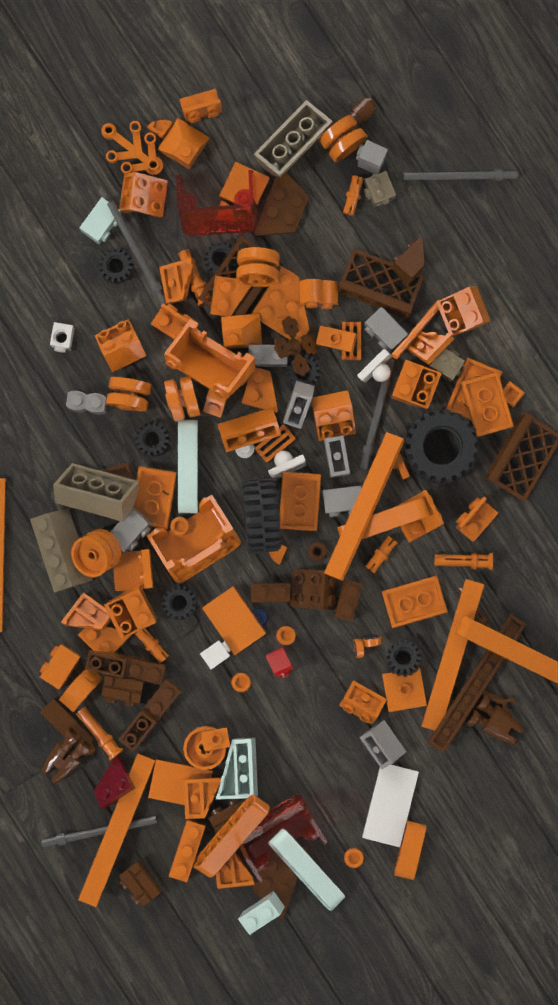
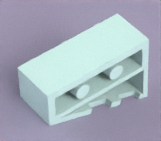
M255 738L233 739L216 799L248 798L253 794L258 796Z

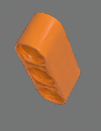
M411 821L406 822L394 876L414 880L426 825Z

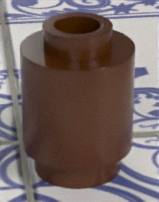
M363 97L350 110L351 113L349 115H352L357 121V125L360 126L377 111L375 108L376 103L370 97Z

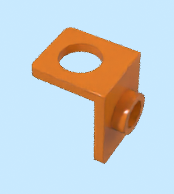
M227 728L201 733L204 751L230 747Z

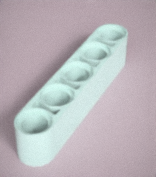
M198 420L178 421V513H198Z
M281 829L268 842L271 848L328 910L332 911L345 898L340 889L286 830Z

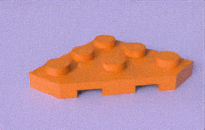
M281 266L278 270V283L268 286L251 314L260 313V321L289 340L292 338L289 334H285L282 321L287 316L296 319L299 332L296 333L295 339L301 344L302 336L306 335L309 331L305 306L300 304L299 278Z

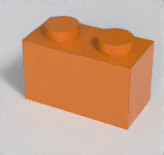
M60 644L59 647H54L50 654L52 656L50 662H45L39 671L42 673L40 678L59 690L62 689L82 657L63 644Z

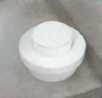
M254 445L235 449L239 457L248 458L254 453Z

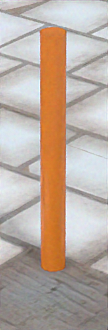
M436 302L391 354L394 359L399 358L439 311Z

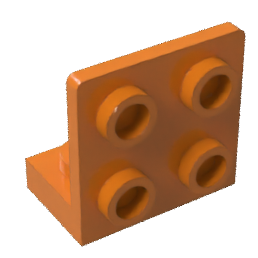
M216 89L179 99L186 122L196 123L203 117L213 118L222 112L221 100L218 98Z
M138 172L124 174L119 210L122 213L135 211L159 218L163 217L168 181Z
M427 490L399 504L402 505L424 497L430 514L426 518L400 526L408 542L444 524L442 516L437 511L433 499Z
M484 496L480 499L478 497L475 498L468 507L471 510L468 513L464 512L456 521L458 525L455 528L472 542L478 538L498 514L497 511L485 502L487 498Z
M151 550L121 552L119 563L113 567L115 591H127L139 584L142 589L154 588Z

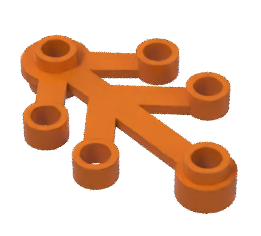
M138 121L131 122L129 126L133 135L134 145L117 133L116 127L113 124L107 123L103 125L101 129L103 137L107 140H115L128 150L118 153L113 150L108 151L106 159L109 163L136 158L143 162L133 165L129 162H124L121 165L123 174L146 171L150 175H157L162 171L163 163L160 158L156 157V136L153 133L149 132L144 137L146 144H148L149 157L142 152L141 125ZM138 125L139 128L137 130H133L132 126ZM111 128L112 132L106 133L105 130ZM152 136L154 140L148 142L147 137ZM110 154L115 155L113 160L108 158ZM152 162L157 164L155 168L150 167ZM124 166H130V170L124 171Z

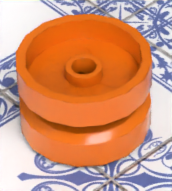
M348 115L336 122L319 138V143L322 147L330 149L329 156L334 162H339L349 156L368 137L363 129H355L357 121L352 115Z
M261 247L239 250L237 253L239 267L236 270V280L241 284L253 287H267L277 284L279 281V271L276 268L280 262L279 253L275 250Z
M187 375L180 377V390H178L174 379L164 381L165 396L174 422L184 420V407L187 408L188 415L191 418L200 416L191 377Z
M110 377L109 388L120 393L107 394L106 405L127 411L146 412L149 401L139 396L149 395L152 384L135 379Z
M96 529L82 536L73 544L71 558L79 572L88 577H98L119 563L121 546L114 534L108 530Z
M197 727L185 739L183 747L185 758L196 769H213L225 757L226 748L211 751L202 750L203 741L201 733L216 730L214 727Z

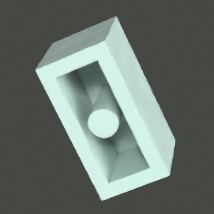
M102 197L80 226L81 232L99 245L102 241L105 242L109 238L111 228L118 225L107 205L109 202Z
M273 891L244 910L238 920L250 935L278 917L285 906Z

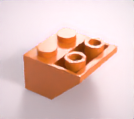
M477 286L467 287L436 302L448 333L452 334V336L476 329L491 322Z
M129 319L94 335L112 372L147 356Z
M405 360L391 398L408 405L428 409L442 373Z
M348 390L312 398L311 405L319 441H323L326 438L356 434L352 403Z
M140 584L104 604L121 639L157 621V616Z

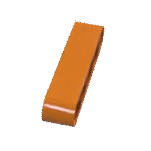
M424 497L372 515L362 539L430 516ZM345 525L337 527L340 536Z
M254 794L250 795L196 857L193 864L194 868L209 878L213 877L268 814L269 805Z

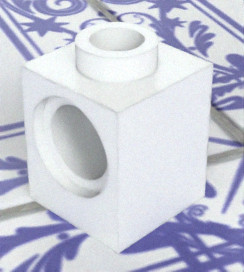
M54 322L50 341L54 351L65 353L66 350L71 351L75 330L73 325ZM60 334L67 335V339L63 343L57 341Z
M218 640L200 653L209 668L213 669L230 656L228 652L231 650L225 641L221 643Z

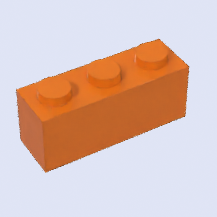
M273 408L218 424L226 452L281 436Z
M187 819L169 877L184 882L188 881L206 826L205 823Z

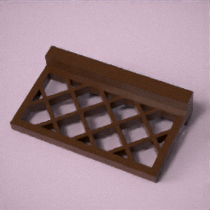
M240 236L198 297L200 301L210 308L212 302H209L204 297L208 291L214 289L211 287L215 282V276L226 274V277L230 278L229 273L236 272V270L229 271L228 262L230 259L237 258L239 246L242 242L248 248L257 247L243 236ZM251 286L231 316L244 315L263 287Z
M353 248L340 281L338 293L377 308L382 307L387 312L408 319L424 275L420 273L416 277L419 279L418 283L410 287L401 277L394 280L391 279L388 272L392 270L394 263ZM355 255L362 257L365 264L356 267L353 261ZM374 263L381 264L383 270L374 274L370 265ZM367 267L371 275L362 279L358 270ZM355 272L359 280L350 282L346 280L348 274ZM385 273L389 282L379 285L376 277ZM373 278L377 287L373 289L366 288L364 282ZM403 280L406 289L397 292L394 283ZM391 285L395 294L387 296L383 293L382 288ZM409 292L412 298L410 304L403 302L399 295Z
M521 413L484 479L525 502L558 446V433L533 418L529 413ZM532 423L538 426L540 434L530 436L529 427ZM551 434L556 437L552 445L546 446L544 435ZM540 436L543 447L533 449L531 438ZM528 440L530 450L521 453L519 444L521 441ZM544 450V460L537 462L534 452ZM531 453L533 464L524 466L522 455ZM518 456L521 467L511 469V458ZM534 466L536 472L534 477L527 479L525 468ZM521 469L524 480L514 482L512 471ZM509 472L511 483L504 485L499 482L501 475ZM524 482L526 491L522 496L517 493L515 485Z

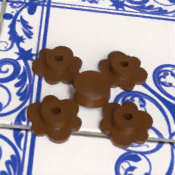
M287 316L282 321V326L285 334H289L292 339L286 342L285 338H275L274 350L281 359L289 357V354L296 355L292 361L294 372L305 376L309 372V366L307 365L306 358H302L300 355L301 348L306 354L314 355L317 352V344L311 334L302 336L300 344L295 339L296 333L299 332L298 322L296 319Z

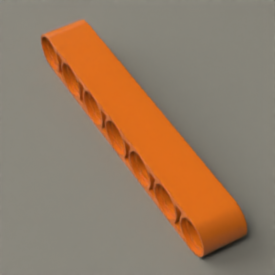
M463 616L455 634L558 684V661Z

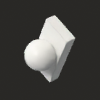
M383 349L358 374V377L365 383L372 376L378 382L386 381L391 374L390 368L386 363L392 358V355Z
M279 451L274 458L277 467L268 470L272 479L277 480L282 478L283 472H294L307 465L303 454L293 459L288 451Z

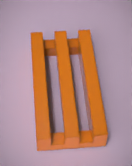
M342 322L343 331H346V327H350V332L353 333V328L357 327V356H353L351 352H349V356H346V351H342V360H361V322Z
M284 424L279 429L280 432L284 430L285 433L264 451L260 449L273 438L261 442L254 448L266 463L273 459L279 451H282L296 440ZM287 436L290 437L288 441H286L270 456H265L266 453H268L283 439H285Z

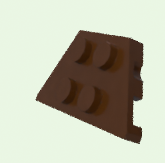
M286 172L281 178L276 176L255 230V237L296 233L309 196Z
M302 847L303 850H304L305 852H307V849H308V848H307V847ZM275 851L265 852L253 891L261 899L274 891L285 906L282 913L278 916L283 920L298 876Z

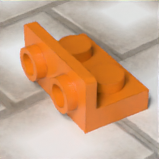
M169 303L167 306L162 304L151 325L175 340L192 318L187 314L180 315L177 313L178 309Z
M353 680L339 706L347 713L355 714L363 722L373 724L387 699Z

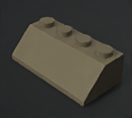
M306 100L254 153V156L259 165L271 175L281 178L333 124V121Z
M72 463L53 484L55 503L124 522L133 510L140 481Z
M69 508L30 519L54 593L93 581L92 577L85 576L78 571L71 558V549L79 537Z

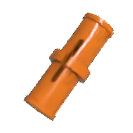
M352 176L349 192H346L347 200L343 210L344 214L355 215L357 202L361 197L359 194L364 178Z
M387 536L380 548L374 551V556L365 567L375 574L382 562L388 559V554L397 545V542Z
M146 628L135 633L146 646L145 649L151 652L158 663L163 662L169 656L158 644L159 641L154 639Z

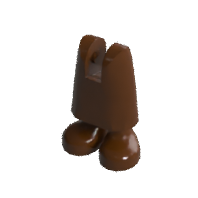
M486 693L483 694L477 701L475 708L488 714L490 719L473 709L466 720V725L472 727L480 724L483 726L481 731L503 742L515 745L518 740L508 734V732L513 728V730L522 734L525 728L499 705L493 708L490 705V696Z
M71 726L64 730V742L56 744L41 769V773L44 776L53 766L59 769L51 779V782L54 784L63 780L82 762L80 758L82 755H91L96 750L94 745L86 739H82L76 748L72 750L71 747L78 742L81 735Z

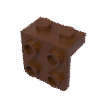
M294 569L292 572L290 606L293 608L335 610L338 579L325 574V571Z

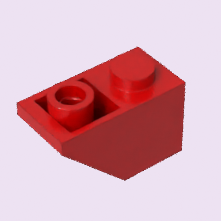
M283 647L265 655L275 677L280 676V678H284L291 674L290 670L293 667Z

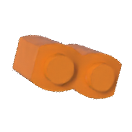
M320 279L299 281L300 304L306 305V308L321 306V309L328 310L333 309L334 305H338L337 281Z

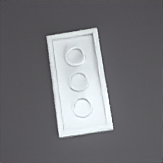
M392 764L383 769L379 768L362 838L400 847L418 771Z

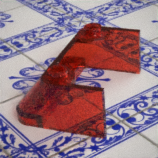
M248 170L249 189H241L235 194V205L197 207L196 198L190 193H185L183 178L180 174L176 175L177 205L183 232L187 236L196 237L243 234L255 231L258 226L256 176L253 170Z
M301 795L292 796L270 809L264 819L240 845L246 862L260 883L263 879L259 871L268 867L270 863L269 855L275 852L268 842L281 829L286 830L294 840L301 836L305 840H315L320 836L324 845L328 843Z

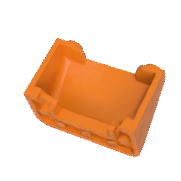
M190 319L164 353L166 364L170 368L178 369L214 391L217 397L221 399L229 398L254 372L255 357L248 353L242 357L240 352L236 355L208 338L207 332H201L197 329L199 323Z
M212 495L203 498L198 505L200 512L187 519L190 529L186 535L176 536L171 530L167 532L164 528H156L147 535L166 569L177 583L184 582L237 549L241 544V540Z

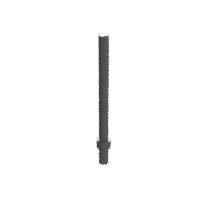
M502 169L488 172L404 173V180L494 179V181H502L503 179H518V171H503Z
M114 200L109 202L107 205L147 278L151 292L155 293L160 305L166 304L161 284L156 281Z
M393 358L386 364L389 366L391 374L386 381L381 383L367 442L363 446L360 468L367 470L370 457L374 453L375 448L373 445L395 363Z
M156 816L133 820L129 829L156 824ZM108 826L66 835L65 833L57 834L56 837L42 839V846L47 847L56 844L61 846L66 845V842L104 835Z

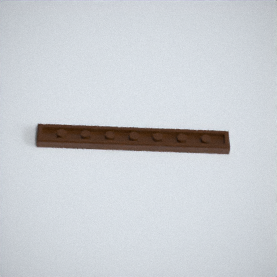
M509 614L498 632L516 641L527 624ZM488 649L486 650L427 742L429 745L441 753H445L504 661V657Z

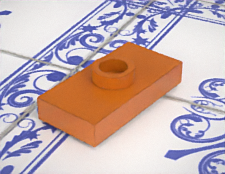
M320 326L316 344L353 353L357 334Z
M399 453L393 469L397 468L401 480H405L410 475Z

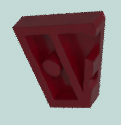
M116 756L93 791L100 807L103 809L135 789L121 757Z

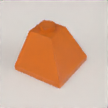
M177 118L158 147V151L190 170L210 137Z
M260 313L221 317L225 348L232 350L249 348V345H262Z

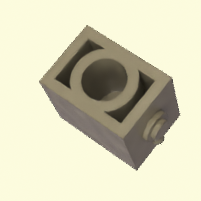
M387 171L379 174L375 173L365 179L366 189H364L367 200L371 199L373 207L382 204L386 205L390 201L395 200L396 194Z
M444 349L432 361L429 369L442 373L441 377L452 382L455 376L460 375V370L464 366L465 360L458 357L460 354L453 349Z

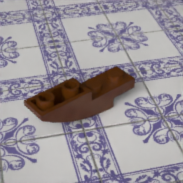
M89 650L85 670L162 685L166 665L148 661L149 659L137 656Z
M167 678L118 740L134 752L182 689Z

